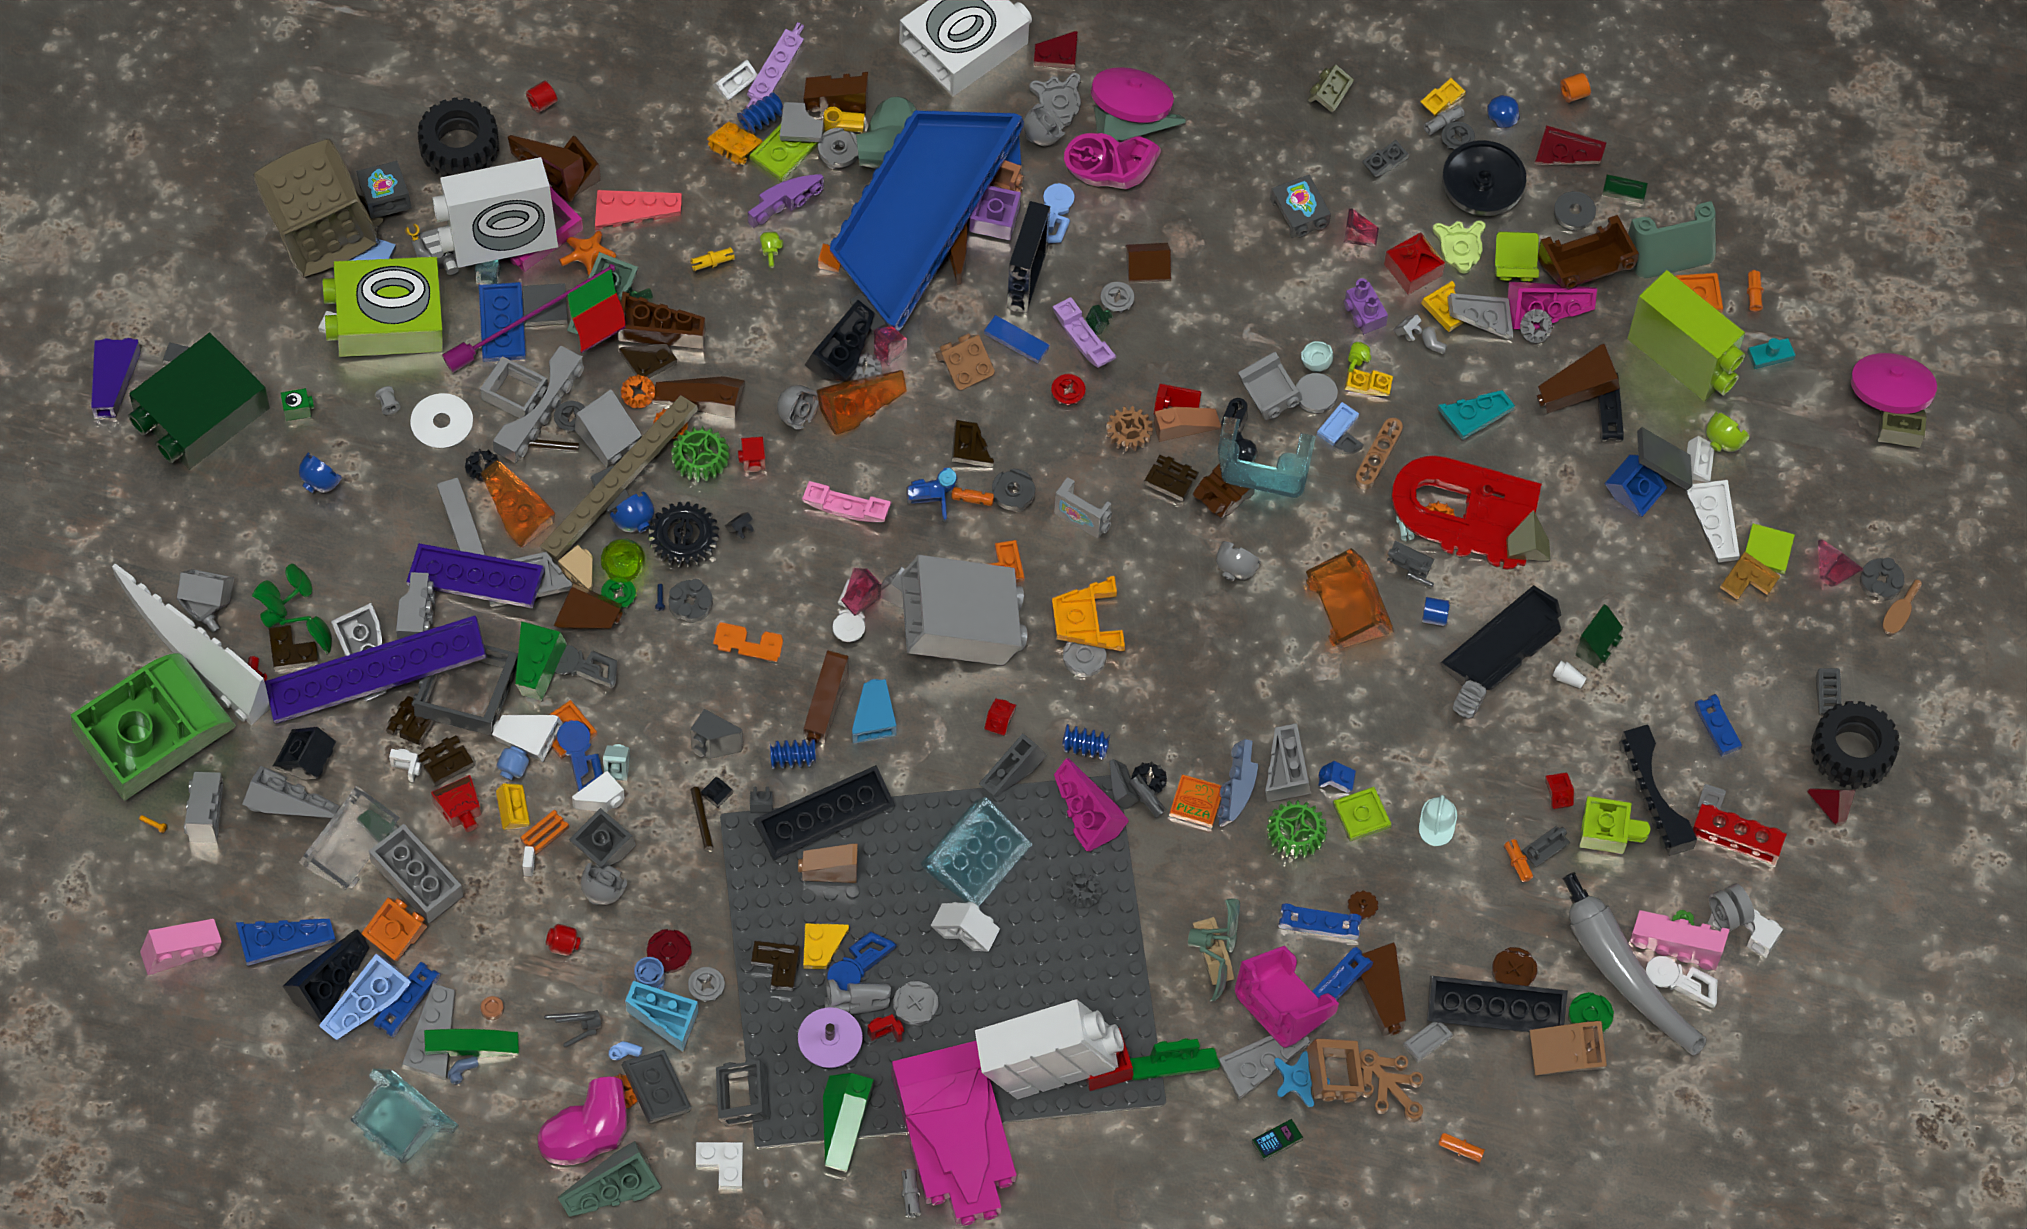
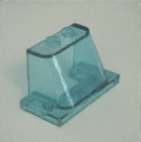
M391 1069L372 1070L369 1077L377 1084L351 1118V1121L364 1131L363 1135L371 1142L376 1141L381 1145L380 1149L388 1156L393 1155L401 1163H406L435 1132L454 1133L459 1126Z

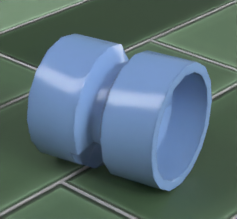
M654 957L640 959L634 967L635 981L663 990L665 978L662 963Z

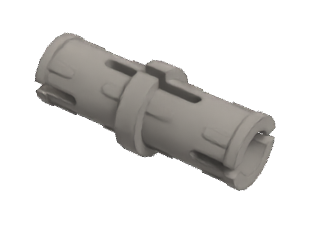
M1457 104L1446 112H1440L1437 117L1423 124L1424 130L1428 135H1432L1447 124L1465 116L1464 110Z
M906 1169V1171L903 1170L901 1172L903 1179L902 1197L905 1200L906 1217L915 1218L920 1216L918 1198L920 1196V1189L917 1187L916 1170Z

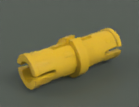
M731 247L717 252L709 251L706 255L691 258V264L699 263L691 267L694 272L710 266L712 268L717 267V264L735 259L734 254L725 256L726 254L733 253Z

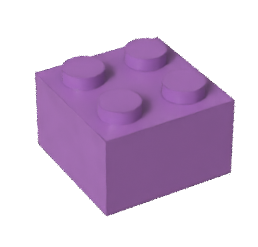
M988 186L971 214L970 232L1011 241L1020 208L1021 192Z

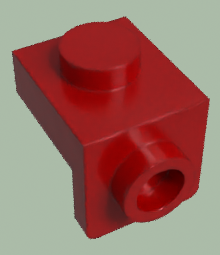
M995 698L988 711L985 730L1004 736L1015 712L1016 705L1007 700Z
M893 1014L884 1018H875L868 1024L867 1034L871 1041L891 1032L898 1043L902 1041L904 1028L900 1020H895Z

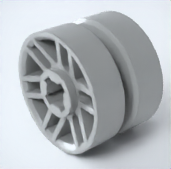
M1733 884L1709 896L1712 914L1721 929L1727 928L1730 929L1729 931L1738 928L1739 925L1743 926L1754 921L1755 915L1751 900L1741 885Z

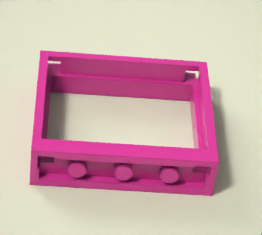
M550 187L553 211L565 222L563 226L556 230L558 247L566 242L567 238L574 237L582 231L583 224L582 218ZM557 248L510 257V261L523 272H526Z

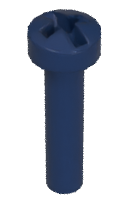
M658 584L657 604L655 605L657 611L665 610V605L663 604V584Z

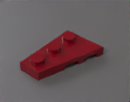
M1546 126L1534 165L1600 164L1607 143Z

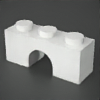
M1754 909V921L1743 925L1751 932L1747 947L1767 958L1780 938L1783 928L1777 922L1764 918ZM1711 914L1708 924L1721 931L1713 914Z

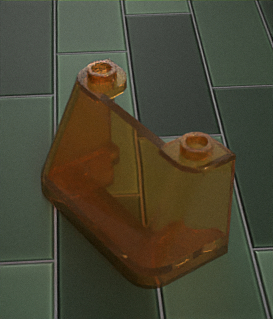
M1351 548L1306 571L1309 578L1306 580L1307 585L1311 591L1315 590L1319 594L1332 626L1331 634L1328 637L1333 647L1343 649L1385 637L1394 632L1393 625L1369 566L1364 558Z

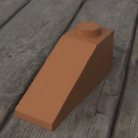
M1173 407L1155 411L1154 427L1159 442L1221 429L1216 409Z

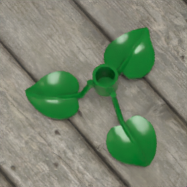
M292 563L286 567V577L295 590L283 601L280 599L278 588L268 580L263 581L255 588L252 597L261 601L268 608L260 614L261 620L266 627L271 628L278 623L283 626L286 623L307 621L306 626L312 637L322 647L326 655L330 653L332 635L330 629L321 618L315 616L312 619L310 616L285 619L287 610L284 605L298 592L305 598L312 593L311 581L304 571Z

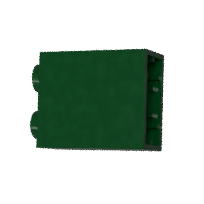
M209 332L129 393L133 411L128 414V418L140 434L145 435L151 431L159 439L156 442V447L168 462L173 463L179 459L190 470L265 413L270 407L266 387Z

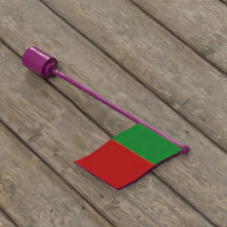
M609 264L608 268L473 347L470 343L466 345L465 342H462L443 353L442 357L446 365L454 373L475 360L473 356L476 355V349L567 296L570 314L580 338L581 353L587 351L625 328L624 311L615 291L612 274L615 266Z

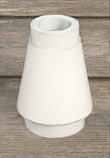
M1560 661L1552 675L1557 681L1581 689L1586 680V677L1567 661L1566 663Z

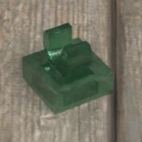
M1100 305L1092 306L1085 319L1093 332L1099 335L1110 324L1108 319H1112L1113 315L1110 310L1103 311Z

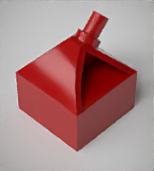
M1420 232L1386 251L1384 265L1409 295L1442 277L1445 262Z

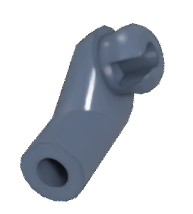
M474 1056L456 1061L448 1071L450 1082L454 1085L461 1083L463 1079L461 1074L464 1070L478 1067L477 1058Z

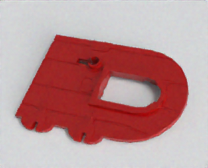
M1424 456L1412 460L1400 470L1392 486L1391 498L1399 520L1417 536L1440 543L1442 550L1448 554H1453L1454 549H1457L1456 556L1467 557L1473 552L1486 556L1489 564L1495 567H1499L1500 562H1503V569L1512 570L1517 565L1525 566L1526 560L1508 559L1506 539L1533 510L1536 514L1542 484L1447 457ZM1424 485H1429L1467 495V506L1463 518L1435 510L1431 511L1422 506L1416 499V490ZM1492 494L1501 495V496H1504V498L1497 497V496H1494V495H1492Z

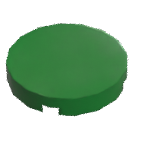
M1591 992L1580 994L1573 999L1568 1009L1570 1024L1601 1021L1603 1034L1609 1030L1613 1022L1614 1011L1612 1005L1602 995L1599 996Z

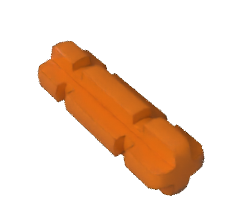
M954 487L951 498L959 501L963 499L964 502L976 504L982 502L983 505L992 506L994 494L987 492L982 494V491L965 489L964 491L962 488Z

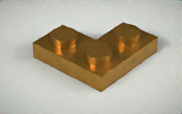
M1744 552L1720 588L1737 600L1749 583L1768 595L1780 578V575Z

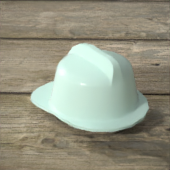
M1444 795L1429 799L1424 804L1421 812L1419 834L1427 844L1432 846L1447 844L1452 839L1455 831L1457 809Z

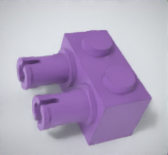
M1364 278L1358 279L1356 287L1346 290L1344 306L1348 312L1352 313L1355 326L1360 328L1364 335L1385 327L1388 314L1370 282Z

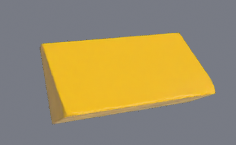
M503 783L496 790L503 830L529 826L530 821L523 785Z

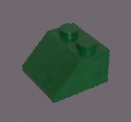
M1604 604L1582 633L1575 656L1596 669L1602 663L1606 664L1612 655L1610 651L1613 647L1618 648L1623 640L1621 636L1623 626L1607 605Z

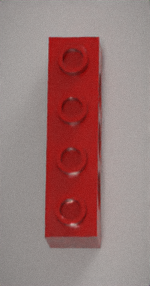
M1704 804L1700 807L1693 827L1696 838L1772 865H1776L1787 835L1778 828H1769L1761 825L1758 821L1747 820L1735 813H1727L1718 810L1713 805ZM1713 823H1719L1723 827H1716ZM1735 831H1741L1744 835H1738ZM1756 838H1761V839H1763L1765 842H1764V843L1758 842V841L1756 840Z

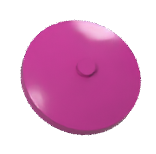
M1124 67L1106 69L1094 77L1091 86V96L1101 109L1117 118L1131 122L1148 123L1159 121L1169 115L1173 106L1174 96L1171 89L1156 76L1137 69Z
M1877 353L1866 356L1855 364L1851 375V386L1856 395L1868 405L1889 413L1910 414L1924 410L1931 405L1937 391L1936 379L1927 367L1912 358L1899 354Z

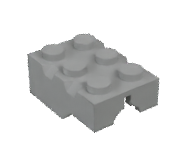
M411 572L409 592L399 599L396 627L397 638L399 639L430 630V624H433V611L431 609L432 605L435 604V592H433L434 584L429 579V573Z

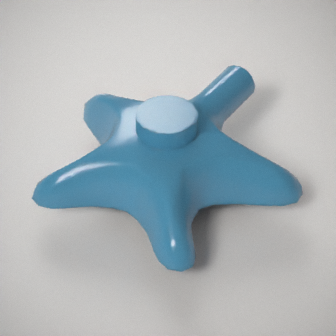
M1307 1051L1301 1054L1294 1066L1286 1064L1280 1058H1275V1066L1283 1077V1084L1278 1089L1277 1096L1283 1097L1288 1092H1292L1298 1095L1306 1106L1313 1107L1314 1101L1311 1095L1312 1083ZM1327 1078V1083H1328V1085H1330V1079H1329V1078Z

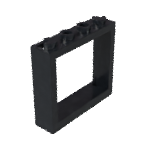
M1032 201L1029 202L1009 263L1007 308L1015 312L1016 310L1024 313L1028 312L1048 249L1050 206Z

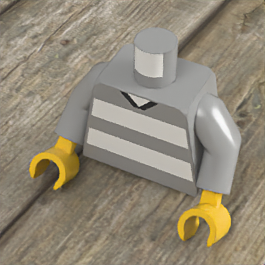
M413 224L415 233L412 234L409 232V228L406 227L405 233L412 237L413 240L411 242L418 257H437L438 270L445 268L448 275L456 274L459 271L454 251L442 253L437 228L419 233V226Z

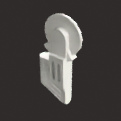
M876 579L847 580L838 604L849 609L839 611V616L834 620L832 626L833 633L841 641L855 642L864 634L865 616L863 614L875 588ZM868 587V590L865 592H856L853 601L848 600L853 588Z
M1666 956L1654 957L1647 963L1646 974L1655 986L1660 988L1669 987L1670 990L1675 989L1711 1008L1716 1006L1718 979L1693 966L1686 976L1682 974L1681 964L1677 966L1676 962ZM1692 976L1708 984V997L1701 994V984L1691 979Z

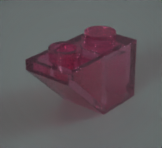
M892 326L877 328L874 331V354L878 360L890 365L907 351V339Z

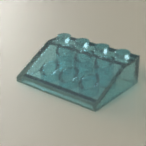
M985 797L974 801L921 862V865L937 881L965 902H972L980 906L1029 849L1032 843Z

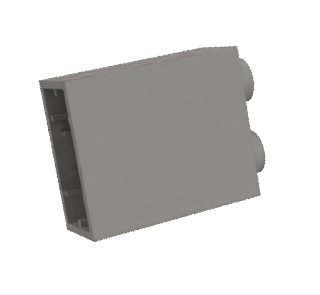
M917 555L902 572L901 585L907 653L1005 665L1017 651L1024 649L1027 642V628L1025 625L1020 624L1019 610L1023 604L1024 591L1022 586L1016 585L1015 568Z

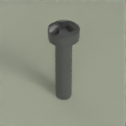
M1412 570L1408 571L1406 579L1410 580L1411 578L1431 588L1433 587V582L1413 574Z

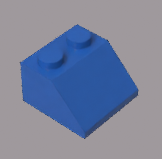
M1629 455L1605 482L1614 499L1639 517H1643L1667 489L1658 473L1639 463L1638 455Z

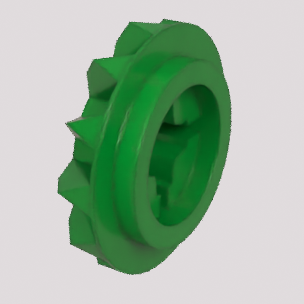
M615 577L604 583L601 588V595L622 604L621 608H628L631 603H634L636 589L630 580L623 577ZM622 590L623 597L619 596L615 599V594L613 592L618 593Z

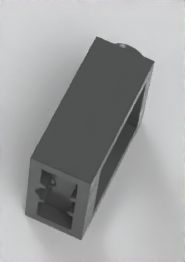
M747 1059L744 1063L738 1064L728 1062L723 1064V1066L716 1067L718 1119L725 1126L769 1119L767 1067L760 1060ZM757 1074L759 1104L730 1108L729 1079Z

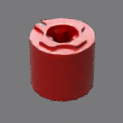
M543 81L526 91L530 107L537 113L542 112L558 101L555 91L547 81Z

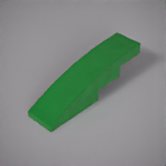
M485 1029L424 1030L426 1055L449 1053V1057L473 1055L476 1058L519 1055L518 1032Z

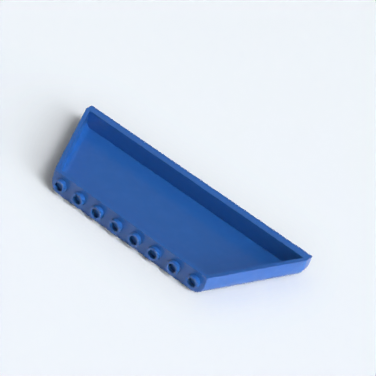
M915 110L912 116L906 119L901 134L898 133L895 137L893 147L885 153L880 168L874 171L872 181L869 185L865 186L861 199L852 207L850 217L842 223L840 233L830 243L831 254L889 328L900 331L1019 137L1024 126L1022 116L1015 113Z

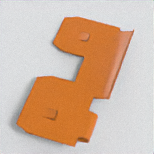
M722 622L717 626L713 644L718 645V650L730 652L731 648L739 649L738 654L774 662H777L778 657L780 658L783 643L781 634L765 631L761 636L760 644L745 641L747 635L745 627Z

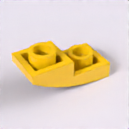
M1354 369L1353 372H1347L1344 389L1367 395L1389 396L1393 376L1375 370L1367 373Z

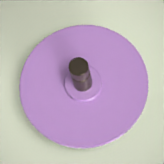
M822 1008L812 1012L804 1019L798 1032V1044L802 1054L811 1063L821 1068L835 1069L849 1063L858 1054L862 1045V1031L859 1023L850 1013L839 1008Z

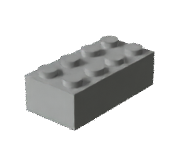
M402 824L369 850L371 863L409 904L425 918L428 924L463 897L462 885L405 824Z

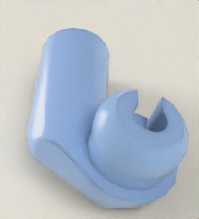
M622 1041L612 1046L608 1055L610 1059L616 1061L627 1055L640 1057L643 1047Z

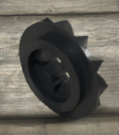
M479 449L475 453L471 452L470 456L466 458L465 470L474 480H490L499 471L500 462L496 454L491 453L489 449L487 451ZM480 459L484 460V463H487L485 464L484 471H482V468L480 467V465H478L480 463Z
M1152 761L1150 763L1142 762L1141 765L1135 767L1131 779L1139 774L1147 784V778L1145 777L1151 772L1152 777L1156 779H1152L1147 786L1151 790L1153 789L1156 795L1166 786V771L1162 769L1161 765H1156Z

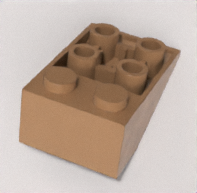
M1601 1021L1529 1030L1535 1076L1601 1070L1607 1066Z

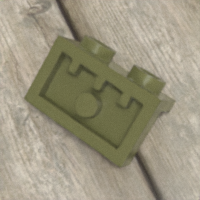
M1336 64L1329 69L1325 68L1319 75L1321 79L1312 86L1309 91L1311 95L1308 98L1310 103L1317 100L1330 112L1336 110L1354 81L1352 77Z

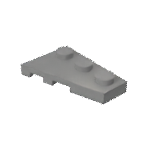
M1451 293L1448 296L1449 314L1451 317L1508 340L1513 338L1509 298Z

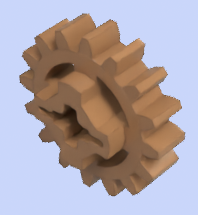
M1124 406L1122 412L1116 409L1115 415L1109 416V422H1107L1106 426L1107 437H1111V444L1117 442V449L1124 446L1125 451H1128L1129 447L1136 451L1138 445L1144 448L1145 442H1150V436L1153 434V422L1148 421V414L1142 415V409L1136 412L1134 411V406L1130 410H1127Z

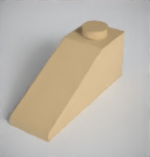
M1214 917L1193 923V927L1196 929H1219ZM1214 939L1213 946L1207 949L1225 959V965L1228 966L1227 981L1233 980V970L1223 940ZM1202 952L1212 985H1216L1220 962Z

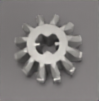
M1467 681L1456 697L1453 710L1462 717H1474L1483 702L1486 688L1477 682Z

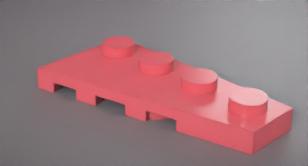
M597 190L595 230H601L603 227L611 225L618 227L622 226V223L634 222V224L641 223L642 220L651 218L658 220L681 216L682 193Z

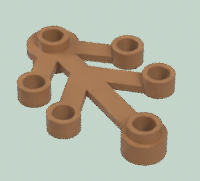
M1370 1049L1360 1052L1364 1087H1368L1371 1090L1370 1092H1364L1361 1096L1366 1098L1372 1096L1374 1086L1371 1083L1373 1072L1379 1079L1375 1111L1378 1114H1385L1388 1111V1089L1404 1106L1405 1118L1411 1122L1419 1121L1423 1114L1422 1105L1415 1101L1412 1102L1397 1084H1407L1415 1088L1420 1087L1423 1083V1075L1419 1072H1413L1411 1075L1386 1073L1381 1068L1395 1067L1398 1071L1405 1070L1408 1066V1059L1403 1055H1399L1396 1058L1379 1057L1377 1052ZM1370 1057L1373 1061L1367 1062L1365 1058ZM1397 1061H1404L1405 1065L1400 1066ZM1418 1077L1420 1082H1414L1412 1078ZM1378 1104H1384L1386 1108L1380 1109ZM1416 1107L1418 1112L1414 1113L1410 1108Z

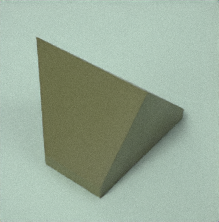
M1533 510L1507 537L1508 559L1550 561L1549 539Z

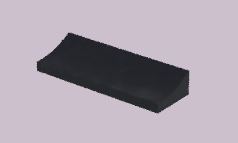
M877 765L755 818L753 824L763 839L772 859L776 860L893 808L895 803Z
M1430 975L1427 1021L1523 1032L1561 1026L1565 1023L1568 990Z

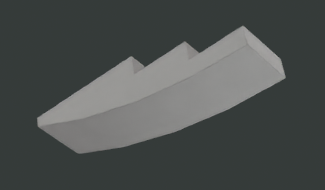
M458 477L438 483L437 488L459 551L485 555Z

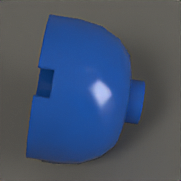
M309 452L299 466V476L304 482L302 486L311 493L315 490L320 493H327L333 490L343 477L333 472V469L315 456H312Z
M641 492L643 496L638 497L635 494L624 500L616 507L618 511L615 515L611 512L610 518L619 529L629 533L636 531L642 533L650 527L649 523L653 519L655 511L654 505L646 492Z

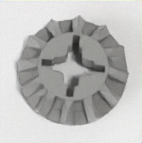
M1112 282L1102 289L1101 302L1105 309H1110L1112 313L1114 311L1122 313L1126 309L1129 310L1131 305L1134 304V292L1125 283ZM1120 292V299L1115 303L1114 297Z
M1533 309L1523 316L1520 329L1527 341L1540 343L1551 336V330L1554 326L1552 325V318L1546 311ZM1531 322H1541L1540 326L1542 327L1543 331H1534L1535 326Z
M867 352L860 354L858 366L851 373L850 377L855 382L861 384H869L876 381L882 372L881 361L875 355H869ZM864 362L869 367L866 369L865 374H863L862 370Z
M702 967L691 974L688 987L690 994L696 1000L699 999L706 1003L710 1000L715 1001L718 996L722 995L725 982L718 970L711 967ZM711 979L710 986L712 988L707 987L702 991L703 986L701 983H707Z

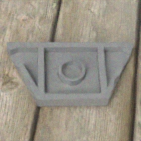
M547 552L510 559L544 567L545 570L536 598L570 591L572 587V582L566 578ZM489 601L491 607H496V606H501V605H505V604H506V603H500V602H495V601Z

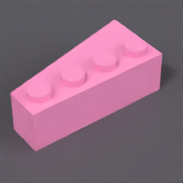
M1639 910L1629 943L1641 949L1654 950L1662 956L1669 955L1684 963L1691 962L1697 964L1705 970H1716L1730 929L1712 930L1711 925L1702 923L1701 927L1693 926L1689 923V920L1670 921L1668 916Z

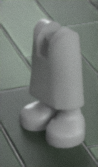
M827 980V997H825L824 1005L825 1008L842 1009L851 1015L886 1009L890 1003L891 986L889 984L848 983L847 991L839 988L835 980Z

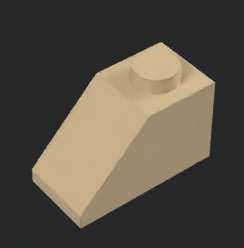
M577 545L558 561L559 568L572 583L574 582L593 591V556L588 550H583Z

